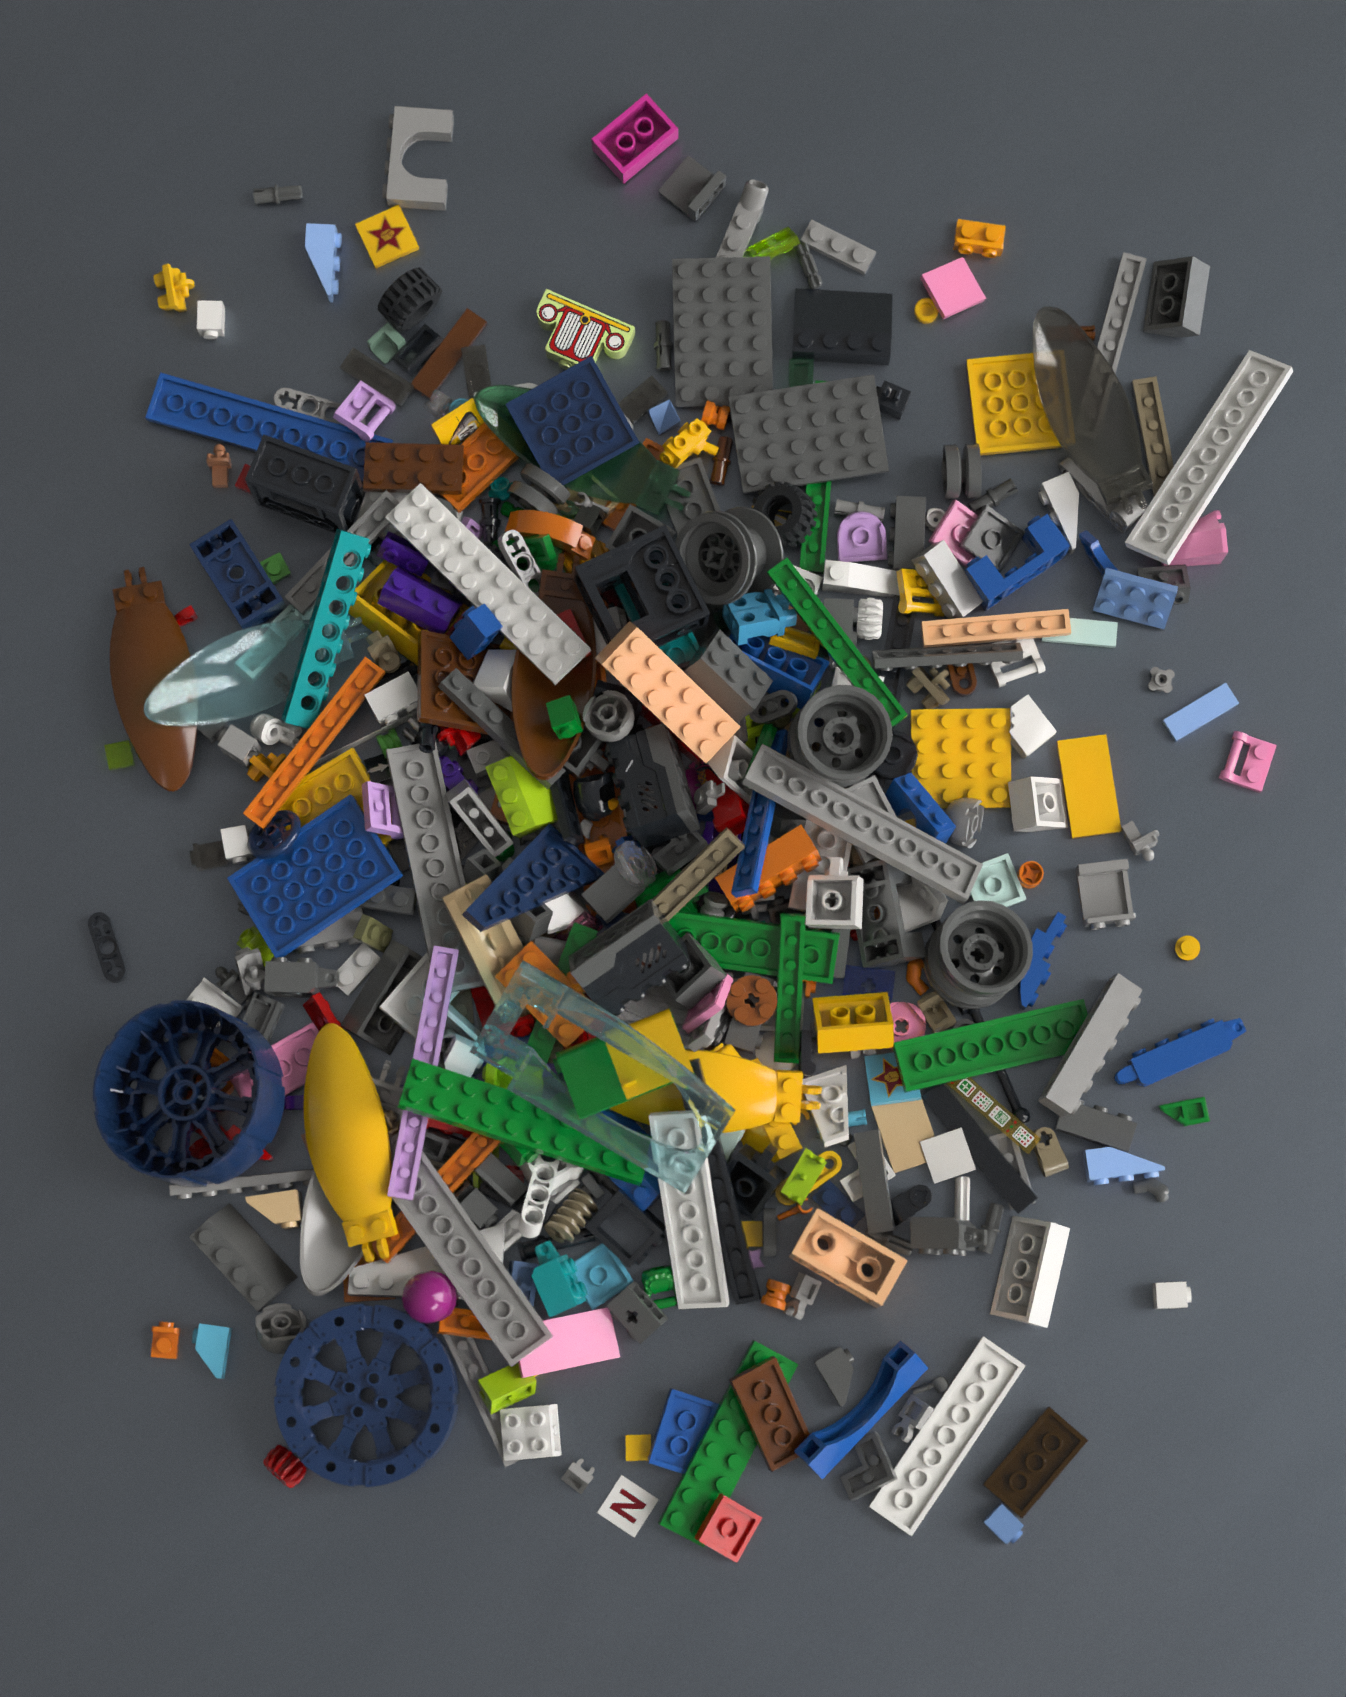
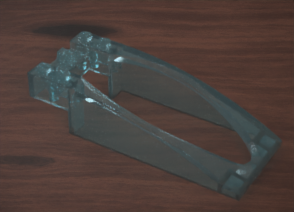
M524 960L517 968L470 1050V1053L513 1077L507 1088L509 1091L683 1193L689 1188L735 1112V1109L713 1089L651 1040L601 1006ZM528 1004L548 1016L543 1028L548 1029L558 1014L671 1080L683 1095L697 1119L701 1132L700 1144L692 1149H680L669 1146L635 1132L601 1112L580 1120L567 1085L549 1068L533 1047L510 1034L526 1005Z

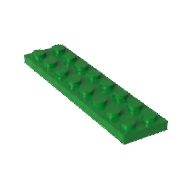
M680 910L668 921L681 938L687 932L691 934L717 961L721 968L778 976L779 924ZM805 928L803 980L833 983L840 933Z
M1084 999L894 1042L893 1051L904 1093L1064 1056L1088 1015Z
M752 1340L734 1376L774 1356L780 1365L787 1384H789L798 1364ZM729 1384L707 1430L704 1432L686 1467L685 1473L682 1475L658 1521V1524L703 1548L705 1544L695 1539L698 1530L719 1493L730 1498L757 1446L731 1384Z

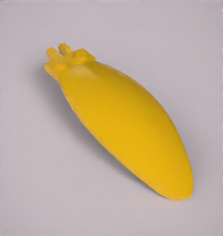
M328 1023L321 1028L313 1042L307 1066L303 1106L306 1141L310 1159L320 1186L333 1209L343 1221L342 1226L348 1246L352 1247L362 1244L364 1258L366 1262L371 1263L375 1259L371 1241L377 1240L376 1246L381 1258L386 1259L390 1255L386 1238L398 1234L391 1209L392 1197L387 1196L392 1173L388 1129L378 1092L355 1041L343 1028L334 1023Z
M685 1049L689 1060L700 1058L719 1133L745 1130L771 1121L800 1123L801 1109L819 1110L821 1103L818 1101L801 1100L802 1093L817 1095L822 1090V1087L802 1085V1071H775L765 1065L734 1055L707 1050L693 1052L691 1049ZM678 1081L609 1108L623 1116L650 1125L649 1115L651 1113L685 1111Z

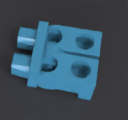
M771 589L764 590V593H746L737 601L723 605L722 617L729 630H731L730 632L737 645L747 644L748 638L762 635L766 637L774 635L783 636L785 634V627L796 626L797 614L794 609L789 610V602L782 594L774 595Z

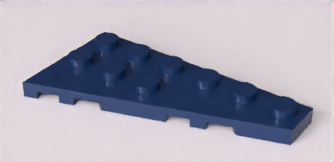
M549 823L464 911L462 916L482 932L595 882L605 873L573 844L564 841L562 834Z

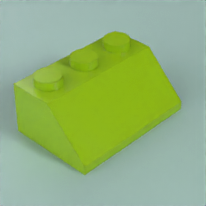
M509 756L485 767L513 836L521 838L548 826L549 823L558 822L550 788L546 789L516 759Z

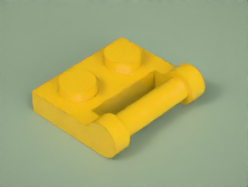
M902 568L896 572L900 595L898 605L900 613L922 612L933 613L934 616H944L942 607L929 592L926 582L916 570ZM912 596L934 598V604L912 602Z

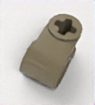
M1048 1127L1034 1130L1031 1134L1034 1137L1031 1144L1043 1176L1046 1178L1068 1169V1161L1060 1147L1055 1132ZM1041 1133L1042 1135H1048L1049 1139L1045 1141L1046 1145L1038 1142Z

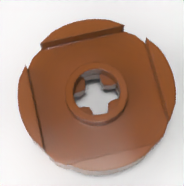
M748 975L739 978L731 985L726 998V1005L729 1014L740 1024L750 1027L764 1024L773 1015L777 1007V995L774 987L767 979L756 975ZM748 994H753L755 998L759 999V1002L755 1003L754 1008H750V1004H745L744 1002L749 997Z

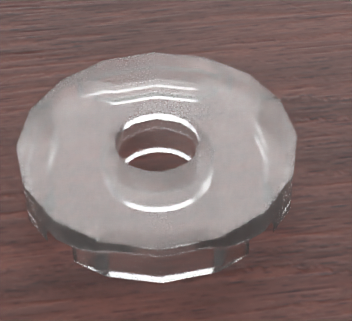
M625 841L615 849L614 861L624 880L636 888H646L656 880L654 874L657 872L654 859L643 846L639 848L635 845L637 842Z

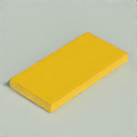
M1107 735L1057 741L1071 839L1120 833L1122 830Z

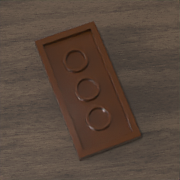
M366 442L363 491L410 493L421 483L431 494L462 495L464 445Z
M771 1356L730 1378L729 1382L768 1470L773 1472L799 1457L794 1451L810 1433L776 1357Z

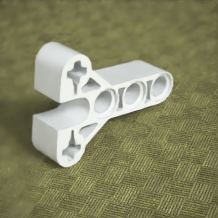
M541 1154L531 1163L525 1162L518 1166L523 1171L529 1184L518 1225V1230L522 1236L534 1238L539 1235L551 1191L568 1180L574 1181L579 1179L584 1168L557 1159L554 1162H546L541 1158ZM527 1220H532L535 1223H529L527 1222Z

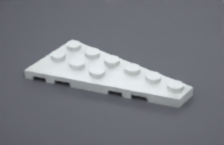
M505 1224L479 1230L503 1264ZM425 1246L398 1254L389 1263L381 1259L354 1267L349 1273L348 1295L402 1298L404 1286L414 1275L428 1271H436L443 1274L445 1272ZM458 1292V1299H463Z

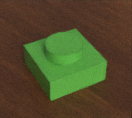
M280 552L260 562L274 585L292 575Z

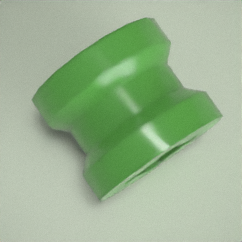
M394 728L390 729L385 735L379 734L376 736L385 759L387 758V749L403 747Z

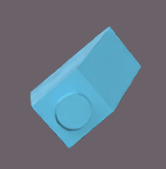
M199 1323V1327L194 1328L192 1343L196 1344L195 1350L216 1378L225 1379L232 1328Z

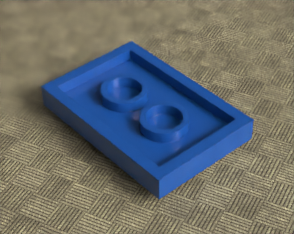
M670 1388L647 1462L684 1474L719 1404Z

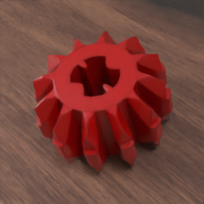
M277 1445L274 1449H271L263 1461L267 1470L284 1486L289 1488L299 1484L307 1472L306 1467L298 1457L282 1445Z

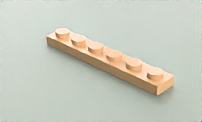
M1069 609L922 621L921 632L923 648L1067 636L1071 634Z

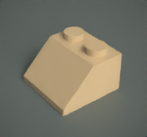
M295 1189L245 1197L249 1205L273 1223L281 1226L282 1229L300 1228L299 1223H302L303 1201L300 1191Z

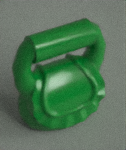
M671 1265L658 1266L642 1272L641 1280L644 1285V1291L650 1298L653 1293L674 1291L675 1296L653 1300L660 1309L678 1304Z

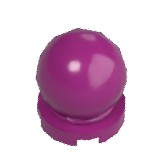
M436 1271L414 1275L408 1280L402 1293L403 1307L407 1314L417 1322L427 1324L444 1320L451 1315L458 1300L457 1289L448 1276Z

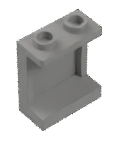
M1128 859L1077 865L1075 869L1083 926H1090L1091 930L1106 928L1105 924L1115 923V927L1129 926L1130 921H1133L1136 915L1133 913L1127 873L1129 869Z

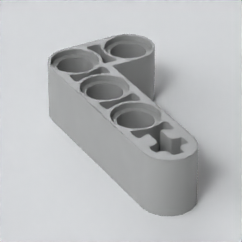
M1078 448L1058 464L1059 470L1063 474L1070 473L1076 488L1119 532L1125 533L1145 512L1143 504L1135 496L1130 494L1126 497Z

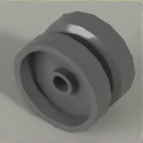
M956 444L943 445L941 478L945 499H958L961 493V483H963L964 494L967 498H980L982 468L979 444H965L962 460L960 449Z
M527 463L520 472L524 482L514 480L507 490L508 494L526 510H537L552 514L558 513L553 503L564 505L571 494L556 479L531 463Z

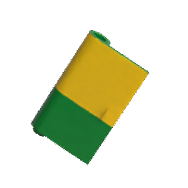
M670 1008L556 1053L557 1058L553 1059L557 1073L563 1074L580 1120L694 1075Z

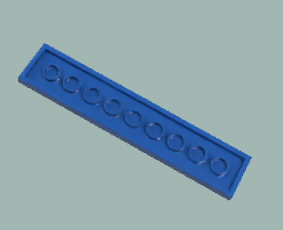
M160 372L145 417L147 421L254 452L257 451L262 436L265 434L357 468L363 483L366 442L360 439L358 434L348 427ZM375 434L369 441L374 443H394L392 439Z

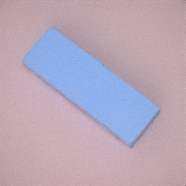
M1224 683L1165 718L1162 722L1176 742L1237 706L1239 702L1227 683Z

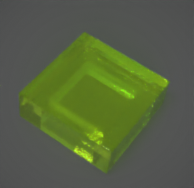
M129 740L104 745L110 770L134 765Z

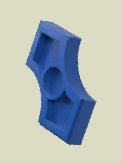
M1087 530L1079 534L1085 553L1094 562L1102 577L1106 568L1118 571L1106 556L1098 539Z

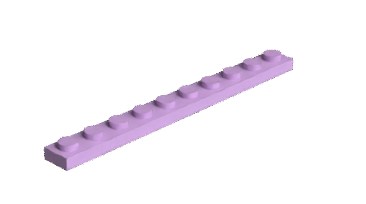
M440 946L433 947L413 1059L437 1067L459 954L457 949ZM403 1110L388 1197L413 1201L428 1117Z

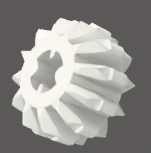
M867 598L860 599L858 602V638L872 640L881 637L883 602L881 600Z

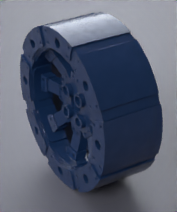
M176 1000L168 1004L160 1003L141 1011L128 1020L115 1033L114 1039L110 1045L106 1046L96 1069L93 1084V1101L95 1102L94 1115L99 1131L107 1146L120 1160L127 1162L129 1167L143 1174L175 1185L195 1188L207 1187V1184L214 1183L218 1185L227 1182L249 1169L264 1154V1148L274 1139L281 1122L285 1103V1087L282 1086L281 1077H283V1072L278 1057L269 1042L258 1030L248 1026V1023L211 1005L198 1001ZM165 1035V1038H167L169 1041L164 1042L163 1036ZM195 1036L198 1042L192 1058H189L186 1063L182 1061L177 1050L179 1048L178 1044ZM221 1039L231 1043L238 1053L232 1056V1059L218 1067L211 1068L210 1059L215 1046L219 1045ZM162 1057L167 1068L166 1074L159 1080L150 1079L148 1076L151 1068ZM249 1073L250 1079L253 1080L251 1097L242 1096L240 1098L221 1091L227 1085V1081L240 1074L245 1075ZM201 1075L202 1080L197 1083L196 1078ZM132 1081H137L136 1089L130 1087ZM192 1089V1096L187 1100V1092ZM146 1094L154 1095L158 1098L159 1104L152 1113L143 1118L141 1109L143 1096H146ZM193 1110V1114L187 1116L188 1111ZM226 1110L246 1117L241 1126L243 1128L241 1132L232 1139L226 1136L217 1123L216 1111L224 1112ZM166 1123H172V1143L169 1146L168 1153L160 1150V1147L153 1138L157 1135L156 1132ZM196 1127L203 1132L213 1152L203 1156V1159L191 1158V1151H189L191 1133H194Z
M355 1304L340 1307L321 1315L309 1323L310 1326L304 1332H300L287 1348L279 1365L275 1380V1386H277L276 1397H274L276 1418L280 1431L291 1451L302 1459L301 1462L319 1476L329 1481L352 1487L358 1485L375 1487L406 1478L423 1468L425 1463L429 1459L434 1458L446 1443L455 1424L459 1404H457V1393H459L457 1371L452 1357L442 1340L432 1333L433 1330L425 1323L417 1322L406 1312L377 1304L375 1306ZM338 1316L344 1319V1324L340 1327L334 1323L335 1318ZM396 1319L403 1321L401 1329L394 1327L393 1323ZM373 1328L374 1331L384 1332L381 1340L383 1343L376 1358H373L368 1366L358 1347L356 1331ZM336 1339L338 1345L342 1347L347 1361V1374L333 1371L314 1359L324 1344L327 1345ZM404 1342L417 1352L416 1355L422 1364L416 1366L414 1370L401 1375H389L393 1357L397 1349ZM295 1357L299 1358L300 1364L297 1367H292L290 1363L295 1360ZM436 1363L442 1364L443 1371L441 1373L434 1372L433 1366ZM373 1373L379 1376V1381L375 1384L370 1382V1375ZM305 1378L315 1379L330 1386V1389L338 1394L330 1398V1401L316 1406L303 1407L301 1388H303ZM351 1382L354 1384L355 1389L353 1392L346 1391L347 1383ZM429 1383L431 1402H429L427 1412L415 1410L397 1398V1395L405 1392V1389L418 1384L424 1385ZM367 1387L374 1391V1399L369 1403L361 1399V1392ZM381 1398H385L388 1402L385 1408H381L378 1405ZM356 1407L363 1409L362 1416L357 1417L354 1415ZM334 1415L335 1417L345 1415L342 1424L344 1426L336 1442H333L330 1448L316 1440V1435L312 1431L311 1426L317 1424L320 1420ZM289 1417L296 1419L294 1427H291V1423L287 1421ZM387 1417L398 1418L412 1425V1428L418 1431L408 1447L405 1446L397 1451L395 1445L392 1444L387 1430ZM433 1423H437L440 1426V1430L436 1434L430 1431V1426ZM366 1425L369 1433H372L377 1448L375 1451L377 1459L359 1462V1460L349 1458L352 1450L350 1448L358 1432H361ZM330 1461L336 1464V1469L333 1472H329L326 1469V1464ZM388 1464L395 1466L396 1470L393 1474L386 1472L385 1469Z

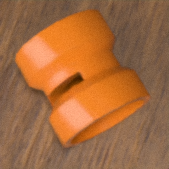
M707 401L701 421L707 426L712 424L717 429L725 430L728 422L727 419L730 415V407L725 405L719 407L714 402Z
M1035 861L1025 862L1017 872L1021 886L1026 889L1038 886L1044 875L1042 866Z
M768 1279L766 1284L767 1292L762 1296L760 1303L784 1311L786 1307L785 1298L786 1295L790 1294L792 1286Z

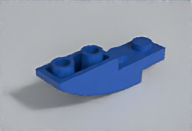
M1060 912L1056 913L1046 932L1036 928L1031 937L1033 946L1031 965L1025 977L1018 983L1019 1008L1022 1010L1027 1005L1033 1006L1039 996L1035 992L1039 984L1044 986L1051 975V972L1047 971L1051 964L1042 959L1043 957L1049 958L1055 947L1051 944L1055 936L1060 938L1067 927L1063 923L1066 916Z

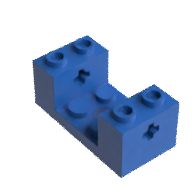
M1048 514L1042 518L1038 515L1027 523L1028 527L1025 529L1022 540L1030 549L1032 555L1024 561L1025 564L1018 569L1015 566L1004 574L1005 578L1002 577L987 555L981 559L978 556L967 564L968 568L965 569V574L983 600L980 605L984 611L996 605L1066 556L1070 544Z

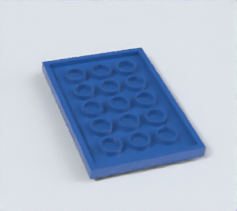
M350 794L301 827L297 840L287 851L271 859L256 858L227 879L274 957L277 958L286 956L400 879L403 874L377 833L365 831L364 812L354 796Z

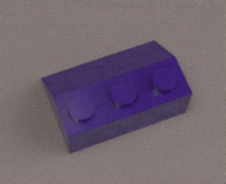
M397 567L385 583L377 604L428 631L446 634L464 602L401 567Z

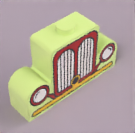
M548 289L545 290L537 308V319L540 327L548 331L553 330L546 345V356L548 359L558 362V365L565 370L590 356L593 357L596 363L601 350H604L611 359H621L626 355L635 336L634 326Z

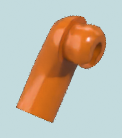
M921 958L909 961L906 970L907 982L920 996L929 989L927 984L921 979L922 968H924Z

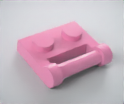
M1234 731L1232 736L1233 744L1225 768L1221 770L1219 778L1261 793L1277 745L1248 736L1243 732ZM1245 744L1249 748L1240 776L1234 774V769L1242 745Z

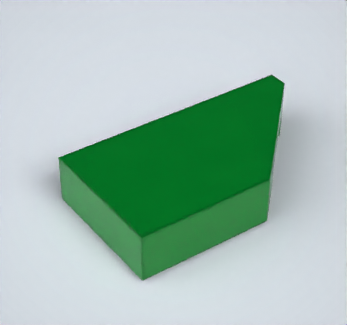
M1205 1097L1158 1106L1160 1111L1184 1127L1210 1121Z

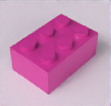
M645 94L591 139L592 150L624 184L678 139V128L656 103Z

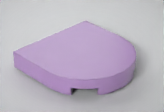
M857 511L847 515L840 522L837 529L838 561L887 560L886 531L877 516L866 511Z

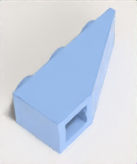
M306 223L305 249L329 302H333L334 294L338 295L339 282L335 280V271L340 270V256H336L337 248H341V233L337 232L336 225Z
M1113 1147L1090 1149L1082 1152L1087 1182L1094 1181V1185L1109 1184V1179L1119 1178V1182L1134 1180L1133 1175L1141 1174L1144 1175V1179L1159 1177V1172L1165 1170V1167Z

